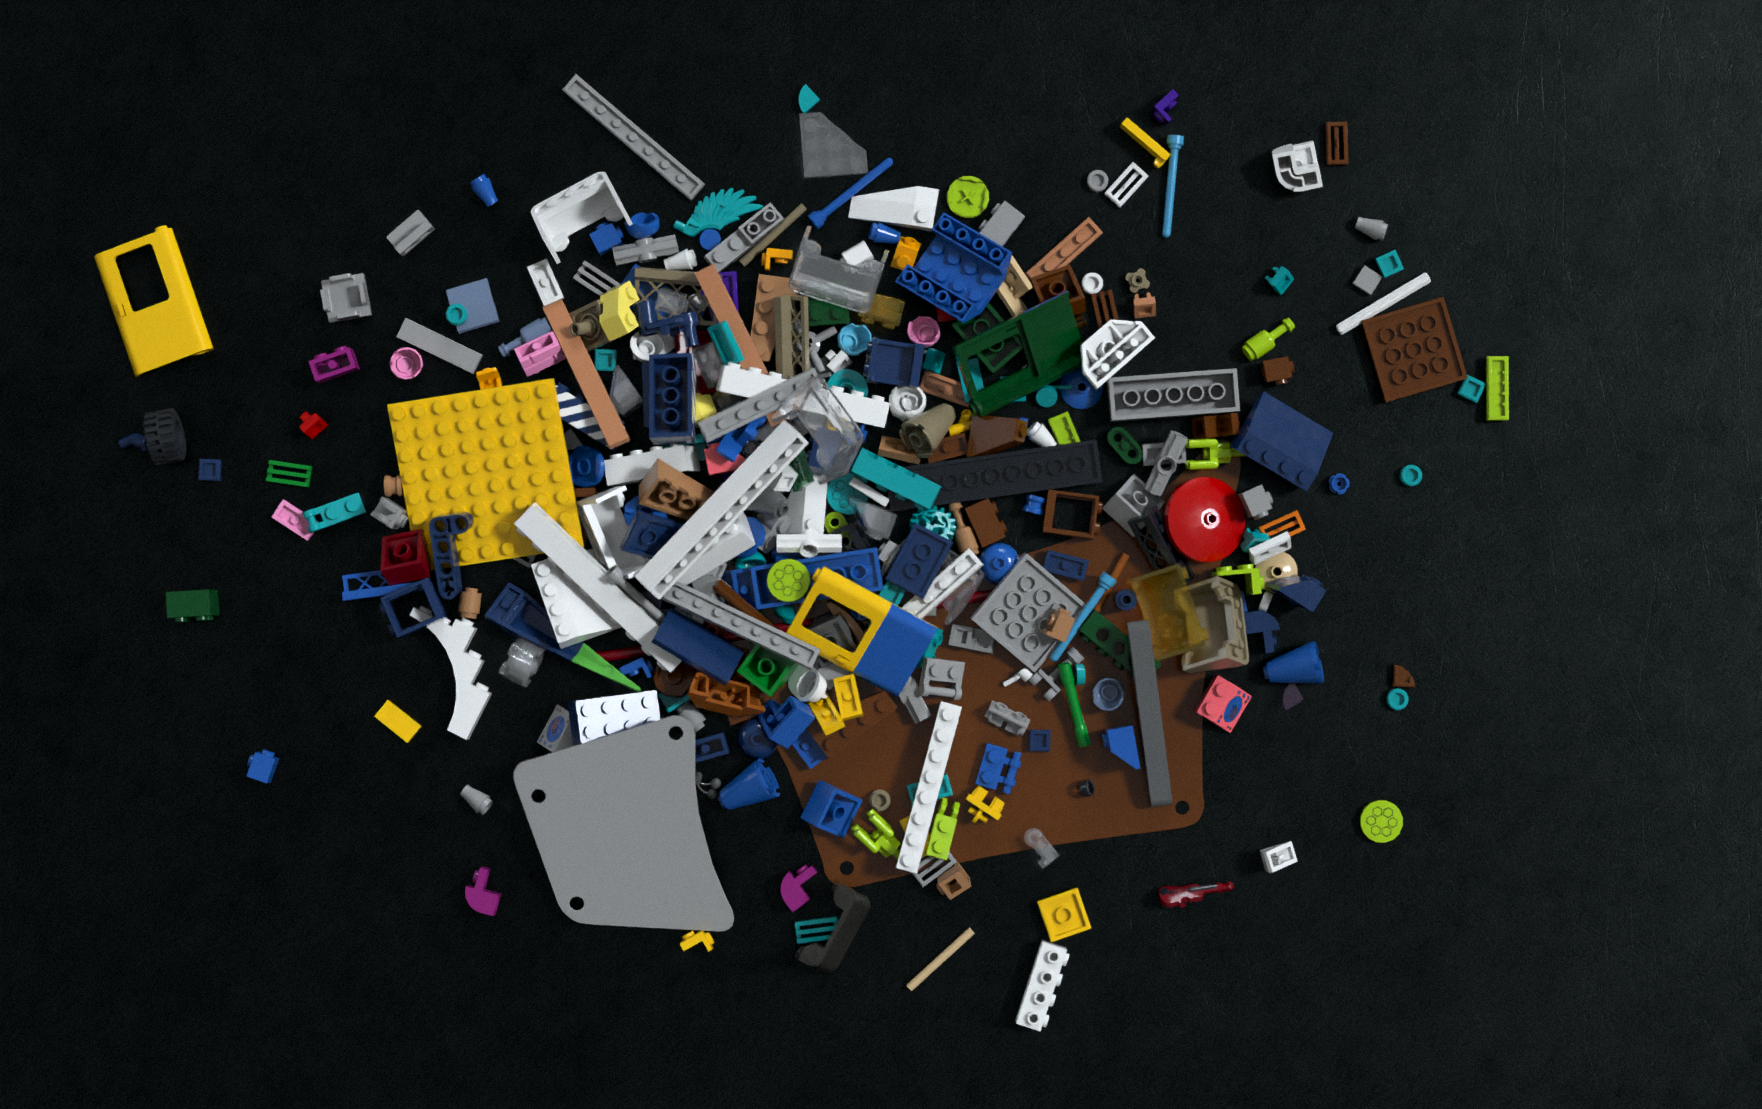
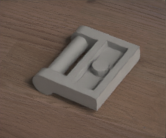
M924 657L918 690L919 695L946 696L954 700H960L965 662ZM930 680L952 682L951 688L933 687L929 685Z

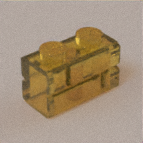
M864 291L858 317L862 318L861 322L873 325L874 321L882 323V327L894 330L895 326H900L905 300Z

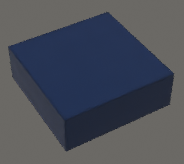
M199 459L198 480L221 481L222 460Z
M1029 729L1028 751L1050 752L1051 730Z

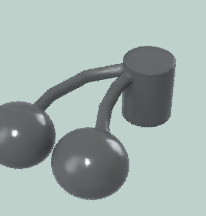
M696 772L695 784L703 793L707 794L708 798L714 799L717 796L715 789L721 786L720 779L714 778L710 783H702V774ZM699 784L711 785L713 789H709L708 792H706L700 787Z

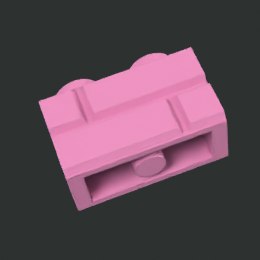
M553 331L514 348L527 377L566 359Z

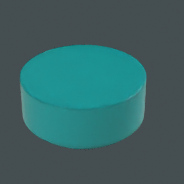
M452 304L446 310V318L452 325L461 326L467 321L468 312L463 305Z
M1050 385L1038 389L1036 392L1037 403L1043 407L1053 406L1057 401V390Z
M1407 465L1400 472V480L1406 486H1415L1422 479V472L1415 465Z
M1074 664L1073 676L1075 685L1085 684L1086 674L1083 664Z
M1392 689L1386 696V702L1392 709L1401 710L1408 704V695L1402 689Z

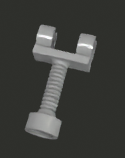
M1072 647L1067 651L1068 657L1063 663L1070 662V665L1074 663L1080 664L1084 658ZM1058 667L1050 675H1046L1040 668L1029 679L1035 686L1044 678L1052 686L1043 695L1048 701L1061 691L1054 683L1056 678L1060 677Z

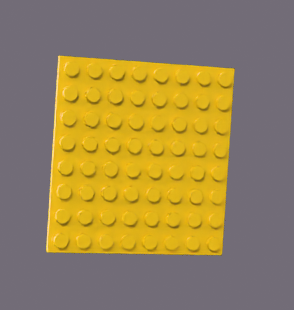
M554 378L387 405L410 530L423 529L431 558V570H435L429 523L438 515L447 513L468 512L474 519L472 528L464 533L455 534L459 566L543 554V551L539 552L534 548L531 539L527 536H522L516 530L517 526L514 524L535 502L573 539L584 547ZM458 518L459 526L465 528L466 521L463 518ZM438 520V528L444 530L445 523L441 520ZM441 541V549L448 551V544ZM444 562L443 567L450 568L451 565Z

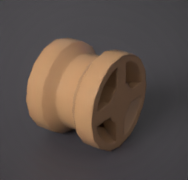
M400 475L396 477L384 476V493L386 497H390L392 494L404 495Z

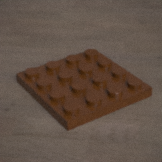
M1444 297L1362 320L1361 325L1385 403L1468 378Z

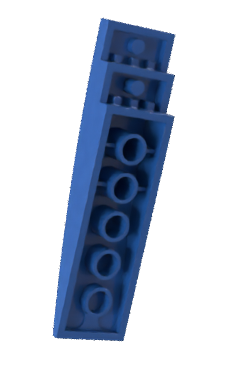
M877 547L797 560L806 567L810 573L811 580L809 590L797 601L785 602L777 599L770 592L767 577L769 570L775 563L724 571L721 577L723 581L730 585L736 593L756 610L803 603L815 582L812 580L816 569H822L823 566L871 592L884 590ZM819 594L815 601L830 599V597Z

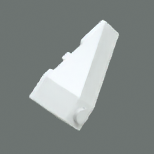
M804 462L788 497L789 510L786 515L792 520V523L784 534H801L806 529H813L819 534L824 533L828 477L807 473L808 466L804 465Z

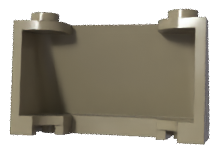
M1216 576L1176 589L1174 603L1176 608L1187 616L1190 652H1185L1181 659L1183 671L1196 673L1247 665L1249 662V652L1240 588L1235 583Z

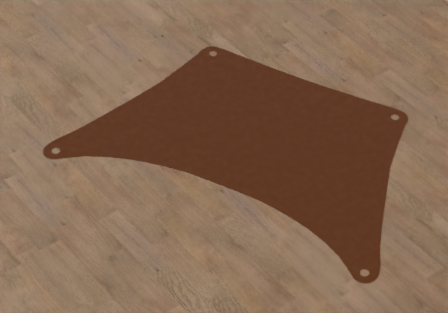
M1217 440L1218 442H1228L1226 440ZM1203 451L1196 457L1195 460H1204ZM1240 456L1231 457L1230 463H1226L1225 466L1216 469H1185L1175 481L1165 487L1162 495L1159 496L1165 502L1159 509L1162 517L1164 518L1165 508L1171 494L1179 485L1190 479L1199 477L1216 478L1225 482L1236 492L1241 467ZM1113 520L1100 526L1098 536L1094 535L1093 540L1071 538L1027 554L1042 567L1047 550L1089 560L1084 581L1050 573L1085 604L1099 586L1098 582L1100 580L1098 578L1101 574L1105 572L1110 576L1121 553L1129 555L1117 579V583L1109 594L1100 614L1127 636L1126 622L1149 620L1154 658L1161 663V666L1156 671L1173 804L1152 808L1150 806L1134 680L1129 677L1131 672L1126 668L1120 670L1112 663L1115 659L1110 655L1104 657L1096 650L1098 646L1091 641L1088 644L1079 636L1081 634L1079 630L1056 662L1051 661L1050 654L1036 670L1037 672L1041 668L1046 675H1050L1058 667V664L1066 660L1068 657L1067 651L1072 647L1083 656L1084 660L1080 664H1083L1085 667L1086 680L1084 685H1075L1091 744L1085 747H1078L1074 724L1061 678H1056L1054 682L1061 691L1050 701L1043 695L1052 686L1044 678L1035 686L1029 679L1024 682L1019 678L1005 687L1004 681L1016 675L1022 668L1028 667L995 640L993 654L948 645L952 624L983 630L970 619L983 602L936 609V616H925L923 620L943 630L942 642L935 652L936 658L965 662L960 700L937 695L922 696L931 716L915 724L908 712L909 710L903 704L900 697H895L888 693L898 708L831 759L825 758L812 769L808 767L792 744L788 749L778 744L777 749L788 768L803 810L819 779L862 799V803L844 838L809 823L823 862L825 874L835 886L841 888L856 887L912 874V872L897 869V859L892 855L885 858L879 851L872 853L854 836L851 828L857 823L870 836L878 829L869 820L866 813L872 808L869 803L872 792L879 789L885 790L890 795V805L883 811H875L891 826V829L894 831V837L900 842L898 849H901L905 832L899 820L910 816L912 809L906 785L919 782L941 701L962 707L944 775L948 774L953 795L943 797L948 802L943 814L950 817L952 805L955 801L960 802L959 812L956 817L957 823L949 850L959 863L1051 845L1178 829L1193 825L1200 819L1204 810L1202 779L1203 717L1193 711L1203 695L1206 671L1196 673L1183 671L1181 659L1183 654L1190 650L1187 616L1175 606V591L1166 593L1136 537L1128 533L1118 522ZM1146 525L1141 530L1147 532ZM1147 540L1148 546L1156 550V543ZM736 557L725 562L727 564L725 571L737 569L735 567ZM1157 557L1158 564L1166 567L1167 563L1165 560ZM1185 557L1195 575L1189 585L1213 578L1211 573L1216 572V568L1221 566V560L1201 563ZM945 569L939 570L937 576ZM977 570L949 596L992 590L997 585L987 582L982 578L979 570ZM1167 575L1166 578L1170 585L1177 583L1174 577ZM1123 589L1132 590L1137 596L1136 606L1126 611L1117 608L1114 598L1118 591ZM906 591L900 604L907 603L914 595ZM1124 596L1123 602L1125 604H1128L1130 602V597ZM828 599L814 601L805 619L816 618L829 612L830 609L827 606ZM802 603L794 604L795 615L797 614ZM773 607L757 610H763L764 617L772 624L784 623V620L774 615ZM865 620L862 622L866 626L869 620ZM1099 629L1096 632V638L1099 641L1106 640L1108 636L1107 631ZM748 640L729 642L734 646L748 649L749 653L756 645L749 644ZM1120 642L1113 645V652L1117 655L1123 653V644ZM916 666L911 677L915 679L919 687L922 668ZM860 677L856 679L860 700L884 691ZM1105 678L1118 680L1123 685L1125 692L1123 703L1117 709L1111 711L1101 710L1093 703V688L1098 681ZM930 680L929 685L951 688L952 682ZM826 688V692L836 710H839L836 691L831 693ZM992 700L1001 702L1009 709L1021 712L1030 719L1028 728L1023 736L1020 734L1017 736L1005 730V726L1008 723L1006 721L1002 723L1001 727L987 721L988 718L984 716ZM1124 725L1133 726L1140 769L1133 768L1108 751V748L1103 747L1101 734H1105L1104 729ZM1029 729L1051 730L1050 752L1028 751ZM987 743L1007 748V758L1012 759L1014 751L1022 753L1020 759L1022 763L1020 768L1017 769L1014 779L1016 780L1015 787L1012 786L1010 794L1002 792L1004 783L998 782L996 790L979 785L988 791L982 801L988 806L995 796L1005 802L1000 812V819L997 820L983 811L982 814L988 817L987 822L984 823L978 819L976 823H973L974 815L969 813L968 810L971 806L976 810L979 808L966 800V796L968 793L971 794L978 786L975 782ZM1003 764L1001 776H1007L1010 765ZM1090 779L1094 784V795L1090 797L1080 796L1078 794L1080 790H1077L1078 783ZM942 798L937 799L936 805L934 808L932 820L928 831L929 834L931 833L935 814L938 812V808ZM1179 801H1185L1189 805V811L1184 815L1177 813L1175 810V806ZM926 855V856L922 857L921 860H920V862L923 861V860H924L925 858H927L928 856ZM933 858L931 861H929L927 864L921 867L917 872H922L930 865H932L934 862H936L938 859ZM947 858L946 861H943L935 868L943 867L951 860ZM845 861L851 862L854 866V870L850 875H844L840 871V865Z

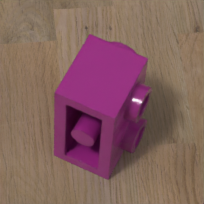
M346 346L339 347L334 350V353L328 355L326 353L316 355L314 360L309 361L315 382L318 383L360 370L354 350Z

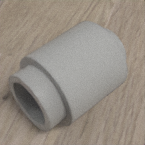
M690 700L676 709L677 716H682L691 722L695 733L705 726L703 723L706 720L705 717Z

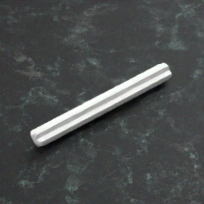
M1427 273L1419 275L1336 325L1338 332L1343 335L1360 325L1362 320L1375 316L1431 282Z

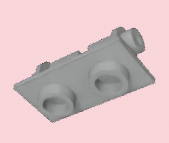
M993 700L984 716L988 718L987 721L1001 727L1004 721L1008 722L1005 730L1017 736L1019 734L1023 736L1030 722V719L1025 714L1018 711L1015 712L1005 704Z

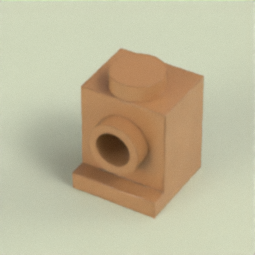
M1059 607L1058 611L1055 610L1053 614H1050L1047 620L1048 627L1047 629L1042 628L1041 632L1066 642L1075 618L1069 616L1070 611Z
M956 862L955 866L937 877L938 884L936 886L942 895L946 894L950 900L971 887L970 877L959 862Z

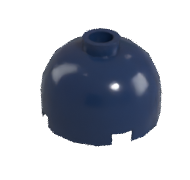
M759 717L748 719L738 730V747L745 756L751 759L768 758L778 747V743L769 739Z

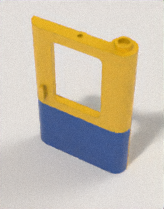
M825 566L822 569L817 568L812 577V580L815 582L786 633L820 649L818 654L820 657L898 697L932 641L937 627ZM819 594H824L871 620L869 628L854 652H849L802 626L803 620Z

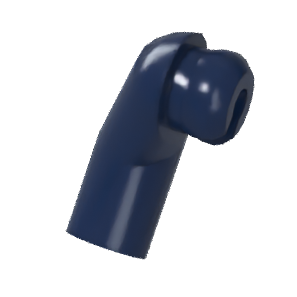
M134 433L118 440L123 450L134 445L140 448L142 452L148 451L145 436Z

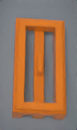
M1297 510L1258 527L1260 533H1265L1264 529L1295 516L1296 520L1267 532L1269 536L1274 535L1296 524H1299L1300 528L1288 532L1290 536L1306 529Z

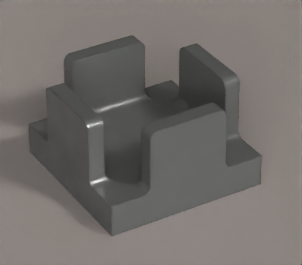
M829 611L814 618L813 624L807 627L808 630L849 652H854L858 647L854 632L840 613L833 616L832 612ZM819 655L816 658L821 668L833 664Z

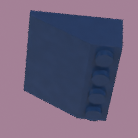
M1262 391L1239 429L1240 434L1235 436L1230 447L1299 488L1308 491L1319 472L1333 432Z

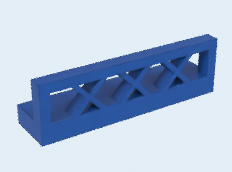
M380 570L342 575L344 587L342 598L343 601L386 596L416 582L410 581L412 583L384 586L387 580L382 576ZM377 575L384 581L379 587L373 588L367 582L372 576ZM360 577H367V579L364 581ZM357 578L363 583L358 590L349 591L348 579Z

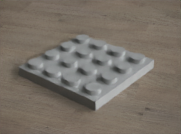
M1024 553L970 619L1035 673L1060 642V640L1041 632L1042 628L1047 629V620L1050 614H1053L1055 610L1058 611V608L1061 607L1070 611L1069 616L1076 619L1086 604L1032 557Z

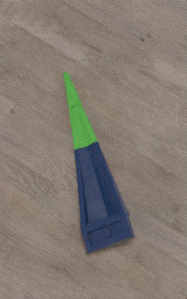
M510 582L485 614V619L499 626L503 631L632 690L641 692L639 686L609 664L583 641L561 649L547 610L527 592Z

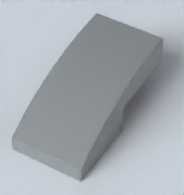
M952 624L948 645L993 654L995 639L984 630Z

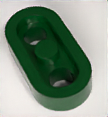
M1115 427L1108 432V444L1125 463L1133 465L1142 459V448L1124 428ZM1115 434L1121 436L1120 442L1114 441ZM1129 450L1135 451L1136 455L1134 458L1128 456Z

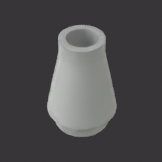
M1362 217L1358 218L1355 229L1360 230L1376 241L1377 239L1383 240L1388 228V224L1384 223L1383 220Z
M469 785L465 786L460 793L474 811L482 815L489 810L493 803L489 795Z

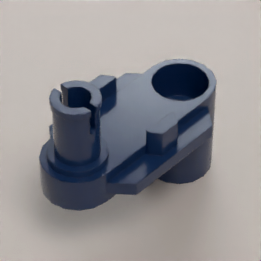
M655 301L634 304L640 337L660 334V336L669 334L672 337L680 335L679 329H683L685 347L689 348L699 345L695 328L699 324L697 312L658 320Z

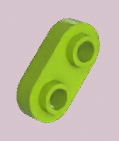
M838 512L829 513L824 521L825 528L829 534L848 525L844 516ZM838 519L839 525L836 527L832 526L831 520ZM848 531L840 533L842 538L847 537L850 543L851 537Z

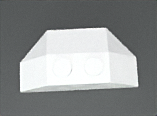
M1109 320L1080 345L1082 373L1097 389L1155 337L1142 321Z

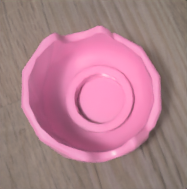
M918 316L915 320L909 322L907 334L913 344H924V348H928L939 340L940 327L933 318Z
M409 347L396 350L389 363L392 373L404 380L416 377L423 367L421 355L415 349Z

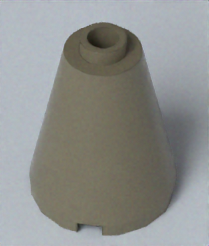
M942 403L905 421L901 425L902 428L899 430V434L908 450H915L917 452L915 455L918 457H930L955 421V409L951 405Z

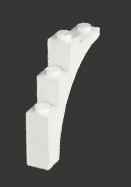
M420 606V608L413 607L410 616L420 622L434 617L431 615L432 611L423 606ZM462 617L461 620L455 619L453 625H450L451 620L446 618L427 626V628L436 635L446 649L456 680L454 713L447 730L467 740L470 738L492 693L488 692L489 687L479 682L476 685L473 684L485 662L480 659L482 655L473 650H470L469 653L466 652L477 628L473 627L474 622Z

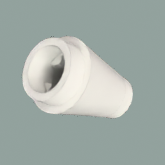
M685 249L664 259V264L668 270H690L697 266V259L693 250Z
M1036 421L1029 427L1027 436H1029L1028 439L1040 447L1057 445V442L1043 423L1040 424Z

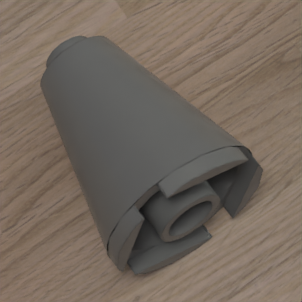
M768 485L745 510L780 518L788 512L789 501L780 491H773Z

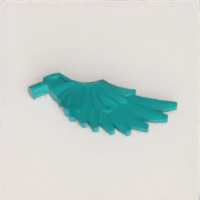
M730 188L725 194L724 190L721 189L716 197L715 193L712 192L710 198L708 196L704 197L703 203L699 201L698 206L695 207L694 214L691 215L686 224L676 220L673 228L681 231L686 236L694 237L706 229L720 231L726 225L739 221L738 216L761 210L764 207L759 204H749L756 200V196L740 198L744 194L743 189L733 193L734 189Z

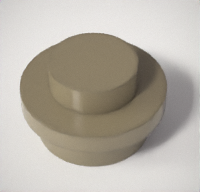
M881 789L872 792L869 798L871 807L877 811L887 809L891 802L890 795Z

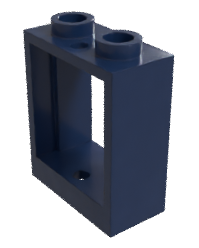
M425 578L380 598L382 601L379 604L384 616L388 615L391 622L388 624L391 634L396 635L397 638H402L447 618L431 578ZM423 588L435 616L402 630L391 601Z

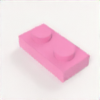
M283 499L272 515V518L308 541L313 533H309L307 528L309 524L307 519L303 518V511Z

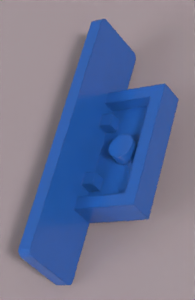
M762 416L726 433L716 448V452L730 462H734L746 442L754 440L759 432L756 428H760L767 417Z

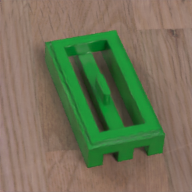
M269 460L266 481L309 487L312 466ZM274 465L307 470V473L276 470ZM273 474H280L301 477L306 479L305 482H299L286 479L272 478Z

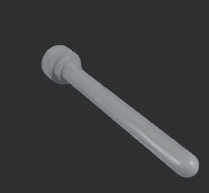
M613 565L606 572L604 578L610 583L618 584L662 623L665 615L623 578L622 570L617 565Z

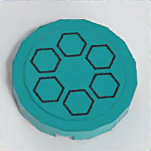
M845 472L838 474L830 481L827 487L828 503L840 514H854L853 506L857 511H860L868 501V496L849 485L852 478H856L857 474Z

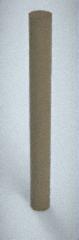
M802 203L745 254L739 262L745 267L807 210Z

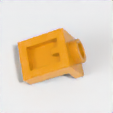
M767 248V252L762 253L761 266H765V271H770L771 259H775V263L787 264L788 260L792 261L793 251Z

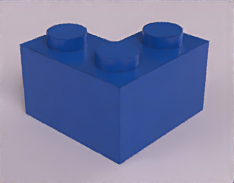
M791 695L782 705L769 699L764 705L766 712L757 714L769 739L787 749L815 719L810 707Z

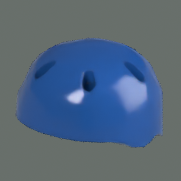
M655 213L635 214L630 218L633 223L630 226L627 221L624 222L627 232L636 239H644L654 235L660 226L659 217Z

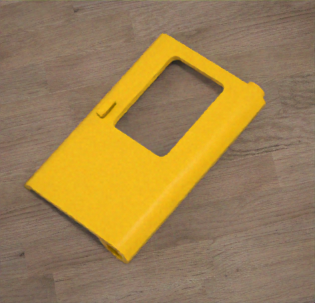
M167 225L155 228L154 233L94 256L135 377L188 356L204 354L214 349L173 229L167 228ZM151 244L169 293V299L134 312L116 264V257Z

